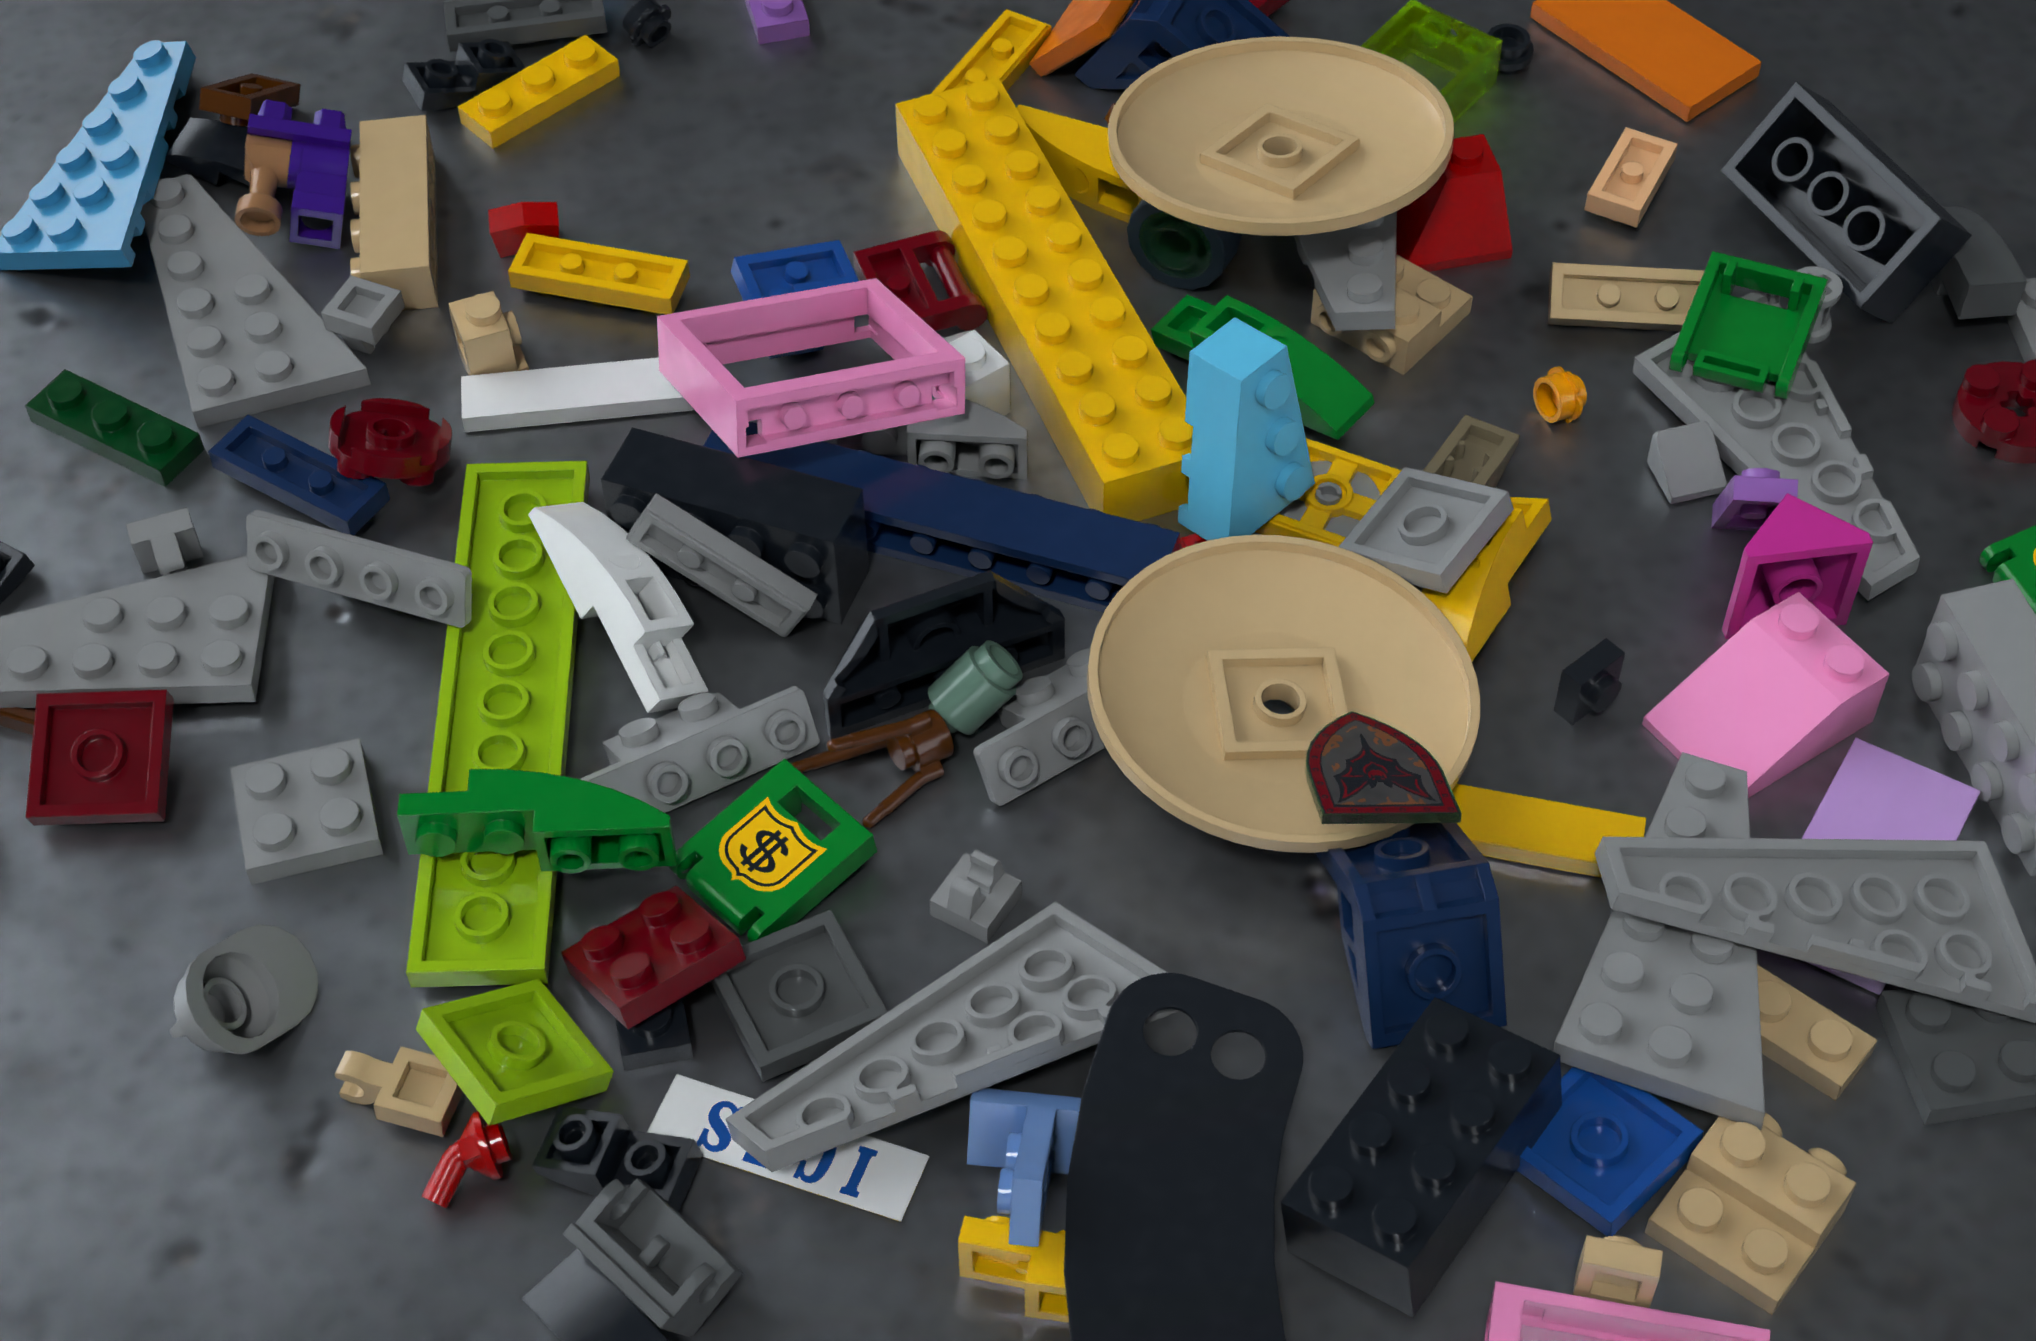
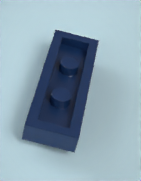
M246 415L208 451L213 468L345 534L354 536L390 500L385 482L373 476L364 479L347 478L337 471V459L250 415Z

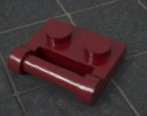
M940 230L931 231L853 252L854 269L860 281L877 278L935 331L954 326L965 331L973 330L981 326L987 319L988 312L981 297L971 292L954 259L955 247L946 232ZM925 262L928 266L934 267L949 297L948 299L938 301L920 263Z

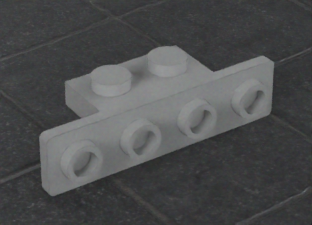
M255 510L246 517L248 566L254 571L459 628L467 625L472 619V572L467 566L261 510Z
M1090 648L1074 653L1068 658L1065 666L1046 676H1037L1021 682L1016 686V693L997 711L1002 726L1008 729L976 746L973 752L989 798L993 803L1003 806L1105 748L1093 721L1088 701L1087 670Z
M792 686L742 709L735 706L720 692L715 694L699 693L684 699L679 703L678 710L657 719L642 718L624 725L619 730V735L602 742L610 766L580 778V780L612 788L667 813L771 767L784 758L789 759L814 748L819 744L820 739L805 693L797 686Z

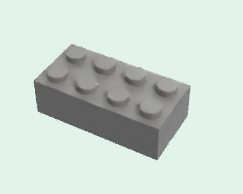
M2008 579L1941 595L1932 622L1927 628V635L1917 663L1913 667L1912 682L1917 696L1923 702L1928 703L1939 721L1946 745L1952 751L1957 752L1968 770L1972 787L1981 791L1978 798L1983 802H1987L2000 824L2002 837L2007 848L2019 856L2030 877L2036 876V614L2015 581Z

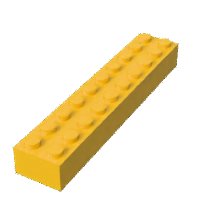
M999 77L976 81L968 85L895 103L898 155L938 229L946 232L954 244V258L972 292L981 297L987 309V319L1089 508L1139 522L1179 510L1180 505L1188 504L1189 477L1181 473L1182 456L1191 453L1193 426L1185 422L1186 396Z

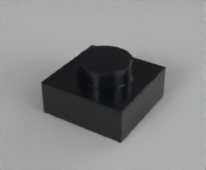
M1605 638L1563 669L1554 711L1568 723L1574 725L1592 710L1597 713L1605 710L1616 699L1621 690L1622 683L1619 681L1625 652Z
M683 997L630 1029H627L615 1018L624 1071L693 1058Z

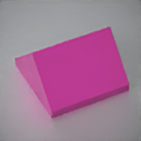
M1787 493L1744 547L1722 626L1725 639H1730L1751 619L1797 592H1800L1836 626L1846 625L1873 545L1870 534Z

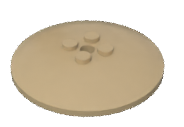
M1259 37L1233 40L1205 46L1173 57L1144 73L1121 94L1113 107L1108 125V146L1112 164L1124 183L1144 201L1163 212L1196 225L1221 231L1261 236H1294L1332 232L1365 224L1394 213L1422 196L1437 182L1451 159L1454 142V121L1451 110L1443 95L1423 75L1408 65L1374 50L1339 41L1307 37Z
M1282 535L1231 536L1208 540L1168 554L1131 578L1114 596L1096 627L1090 647L1087 693L1092 718L1103 744L1124 775L1158 806L1183 822L1208 834L1250 847L1300 853L1328 852V849L1342 848L1344 850L1364 846L1390 837L1394 833L1410 827L1429 814H1324L1309 772L1308 752L1312 742L1323 729L1351 712L1386 724L1417 742L1437 762L1450 792L1467 767L1477 738L1480 722L1478 680L1466 647L1449 620L1421 591L1398 574L1355 552L1319 541ZM1268 700H1281L1295 711L1288 714H1278L1267 709L1263 703Z

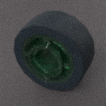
M1143 199L1131 213L1127 226L1129 247L1139 265L1153 278L1171 287L1189 290L1209 286L1216 280L1237 253L1242 234L1216 230L1176 218L1157 209Z

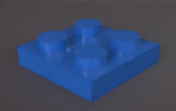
M1572 1067L1561 1077V1108L1532 1149L1527 1146L1520 1155V1167L1517 1171L1605 1236H1614L1689 1160L1691 1153L1703 1138V1130L1647 1091Z

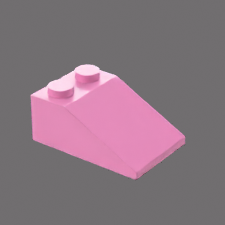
M1797 592L1754 617L1649 711L1644 716L1642 725L1678 760L1682 752L1747 771L1748 798L1873 722L1889 673L1800 592Z

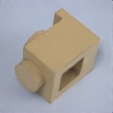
M494 291L448 303L459 354L468 376L529 370L520 347L522 339L512 310L502 313L500 301L495 296Z

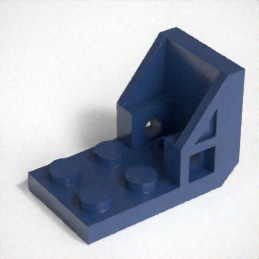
M1135 0L1111 38L1091 49L1075 73V76L1091 89H1127L1135 80L1155 66L1191 50L1240 39L1290 36L1249 0Z
M1429 813L1410 827L1398 831L1390 837L1364 846L1344 850L1342 848L1328 849V852H1316V855L1337 884L1341 936L1365 1038L1372 1049L1399 1045L1435 997L1499 1027L1507 1026L1499 896L1489 862L1448 813Z

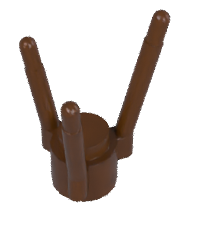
M929 709L903 721L831 739L827 743L828 751L809 756L791 764L803 773L887 747L891 759L900 770L903 771L911 768L916 773L863 818V826L865 828H872L924 784L944 776V770L940 761L950 757L953 754L954 747L945 721L938 712Z

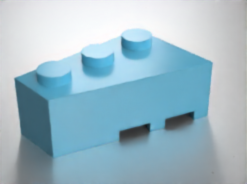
M1234 317L1189 352L1185 422L1193 426L1191 453L1182 456L1181 473L1189 477L1188 504L1185 503L1179 506L1178 523L1206 541L1253 534L1315 484L1288 348L1283 343Z

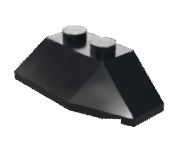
M991 570L870 611L857 627L823 690L826 730L830 739L842 737L928 707L931 703L928 696V688L971 646L980 647L987 640L994 641L1006 649L1016 660L1022 673L1064 659L1065 618L1060 609Z

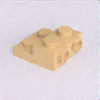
M1396 254L1395 329L1336 331L1316 289L1313 291L1311 323L1321 328L1325 333L1335 336L1367 354L1371 359L1405 375L1471 312L1473 296Z
M1767 1113L1764 1116L1762 1130L1750 1123L1735 1122L1719 1116L1691 1153L1684 1172L1648 1219L1644 1233L1773 1315L1844 1213L1857 1183L1846 1177L1847 1171L1844 1164L1831 1152L1821 1148H1811L1808 1152H1805L1784 1139L1780 1125Z

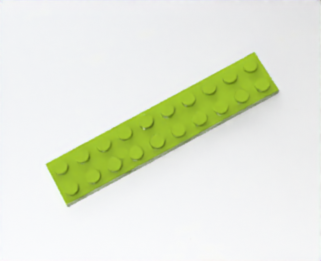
M587 461L466 464L455 563L469 567L472 572V619L462 628L447 624L428 792L467 791L469 769H509L565 776L579 615L528 514L534 507L577 502L588 504L590 474ZM519 850L511 854H499L492 851L451 853L442 857L420 854L406 969L410 987L516 985L535 979H540L543 984H548L557 871H541L536 850Z

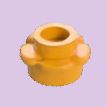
M1560 366L1551 368L1546 376L1536 380L1533 388L1535 406L1544 420L1549 423L1565 420L1568 424L1581 416L1587 401V392L1579 376L1572 374L1570 371H1564Z

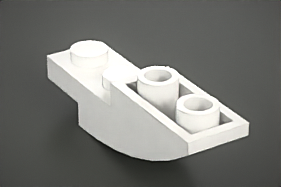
M584 502L534 507L528 515L580 619L600 618L647 713L678 708L681 701L690 696L708 693L709 690L682 640V637L693 627L694 623L679 596L650 556L626 539L628 533L602 512Z

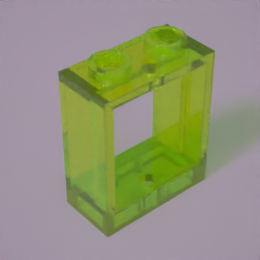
M1410 0L1364 42L1361 47L1377 51L1400 62L1412 53L1457 74L1439 91L1445 98L1455 123L1496 83L1502 40L1416 0ZM1451 29H1453L1456 32L1457 36L1451 33Z

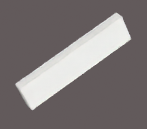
M659 357L461 376V412L465 433L694 411L693 407L659 371Z

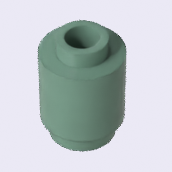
M987 640L980 647L971 646L928 688V696L931 701L929 709H933L941 715L951 733L960 731L971 735L1016 693V684L1023 677L1022 670L1012 655L994 641Z

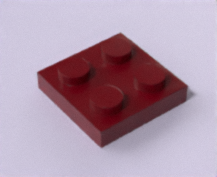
M168 690L37 694L25 818L34 826L165 821L174 698Z
M677 885L667 891L658 892L647 897L638 908L608 925L590 930L582 937L581 941L561 952L569 973L627 1029L632 1028L746 960L739 938Z

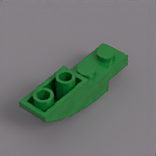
M1187 294L1151 328L1156 347L1186 360H1189V352L1234 317L1283 343L1288 348L1303 425L1336 440H1339L1375 404L1373 394L1324 351L1278 320L1228 295L1216 305H1212Z
M469 769L467 791L399 794L397 817L408 855L425 854L433 857H442L451 853L492 851L499 854H511L519 850H536L541 871H559L569 874L580 873L590 869L627 868L635 871H644L653 867L676 866L677 855L671 819L668 814L642 800L612 788L584 780L543 772L509 769Z

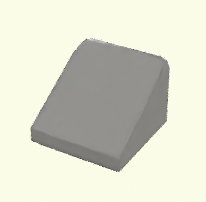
M1707 421L1663 429L1653 434L1646 462L1670 504L1720 494L1727 486L1715 437Z

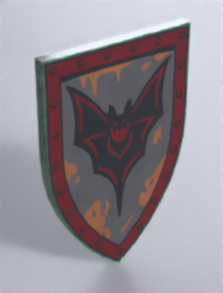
M1351 711L1327 724L1311 741L1306 754L1305 774L1322 824L1461 822L1462 813L1438 761L1419 742L1400 730L1374 718Z

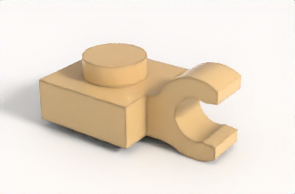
M402 1046L393 1063L375 1059L361 1052L345 1051L335 1072L337 1079L345 1081L339 1092L342 1099L361 1105L373 1104L377 1120L444 1137L463 1094L461 1088L435 1055Z
M1586 1235L1576 1269L1573 1295L1650 1308L1660 1279L1663 1251L1642 1247L1637 1241L1623 1236L1598 1238Z

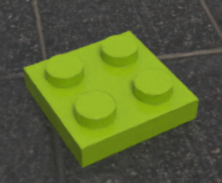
M540 979L424 1008L421 1011L416 1026V1031L489 1126L605 1092L614 1072Z

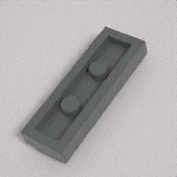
M457 0L443 2L450 52L457 51L459 43L481 42L486 39L508 41L510 44H531L542 40L582 37L585 34L588 36L590 34L607 32L603 0Z

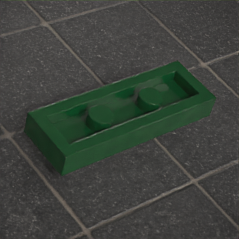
M66 369L25 405L31 422L164 487L172 482L205 450L198 432Z

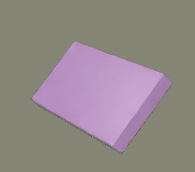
M1855 738L1802 839L1958 840L1981 791L1859 738ZM1810 963L1878 995L1881 994L1887 984Z

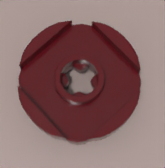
M2036 359L2029 360L2026 363L2001 361L1985 365L1976 364L1966 370L1952 407L1954 425L1966 442L1977 448L1979 441H1981L1985 445L1997 449L1994 458L2006 462L2036 463ZM2005 407L2019 409L2025 413V416H2017L2014 410Z
M372 398L361 400V411L345 415V405L337 409L331 416L328 447L330 453L337 459V471L347 478L364 479L374 476L399 479L407 485L421 487L433 483L435 471L444 467L449 461L452 442V428L450 424L443 418L440 427L436 422L429 420L430 409L420 404L400 399Z

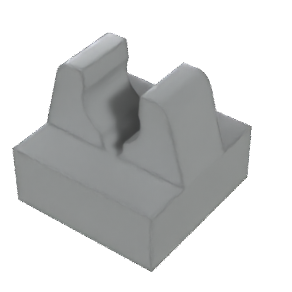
M351 275L324 308L321 315L325 330L341 334L349 348L371 354L374 351V345L377 344L384 334L388 333L391 324L405 306L401 290Z
M187 507L126 524L132 548L143 574L159 570L160 574L165 576L188 570L186 562L204 557Z
M977 849L971 855L964 853L929 900L930 915L988 944L1021 898L1022 880L1006 873L1001 861Z

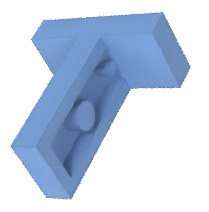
M988 1088L972 1093L969 1114L967 1164L1002 1168L998 1186L997 1214L1010 1215L1009 1244L1039 1246L1052 1173L1068 1174L1081 1103L1080 1097Z

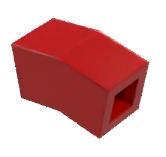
M522 201L488 210L490 235L500 258L516 255L527 233L559 238L557 202Z

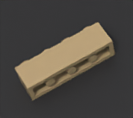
M426 115L360 121L359 144H354L350 147L353 173L355 178H359V181L350 183L354 214L359 215V219L350 220L353 249L355 253H359V257L350 258L351 275L401 290L405 306L402 311L438 307L435 155Z

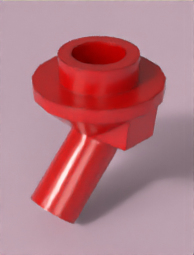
M478 1111L472 1113L460 1139L450 1145L441 1156L421 1197L447 1209L467 1168L492 1180H498L503 1177L501 1163L512 1160L505 1131L501 1123L489 1126Z

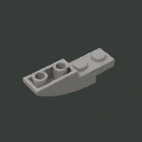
M965 399V414L823 441L855 450L868 451L876 455L907 456L908 463L923 465L933 470L957 476L988 477L994 479H1027L1028 430L1004 415Z

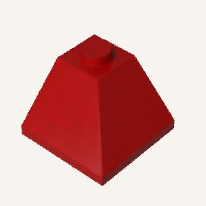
M1484 134L1454 138L1451 159L1437 182L1415 201L1397 210V255L1428 272L1512 257L1513 248L1502 171Z

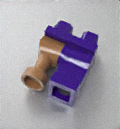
M265 100L258 115H249L248 134L245 142L244 176L245 180L250 183V191L242 196L237 203L235 213L236 225L242 231L255 236L275 234L280 229L283 214L281 204L274 198L277 187L294 189L289 242L340 249L352 134L351 129H346L344 113L342 111L322 108L320 111L315 112L313 123L293 121V108L285 102ZM306 216L333 220V224L324 230H314L307 227L301 218Z

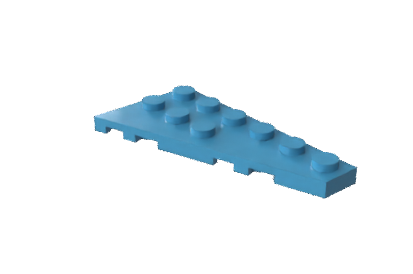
M152 40L142 44L135 50L131 62L122 74L111 82L107 94L95 110L84 118L82 127L68 146L57 154L54 165L42 181L30 190L29 198L15 217L3 226L2 234L0 235V270L132 267L136 254L130 246L133 237L142 235L146 222L140 212L142 206L154 197L169 148L164 135L167 130L175 129L178 115L173 106L176 100L185 95L196 60V56L187 41L161 42L159 40Z

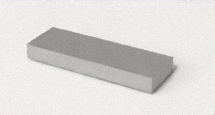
M657 493L638 517L626 537L629 542L785 638L807 614L818 595Z

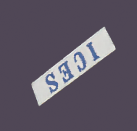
M676 1074L647 1131L648 1133L694 1139L703 1154L702 1157L899 1222L904 1217L930 1157L929 1155L865 1135L771 1172L732 1140L726 1122L727 1117L755 1099Z

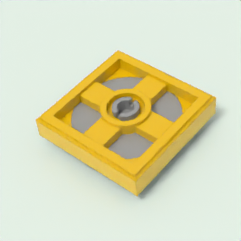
M1306 438L1315 484L1305 491L1300 498L1290 503L1255 532L1262 535L1305 538L1339 547L1402 470Z

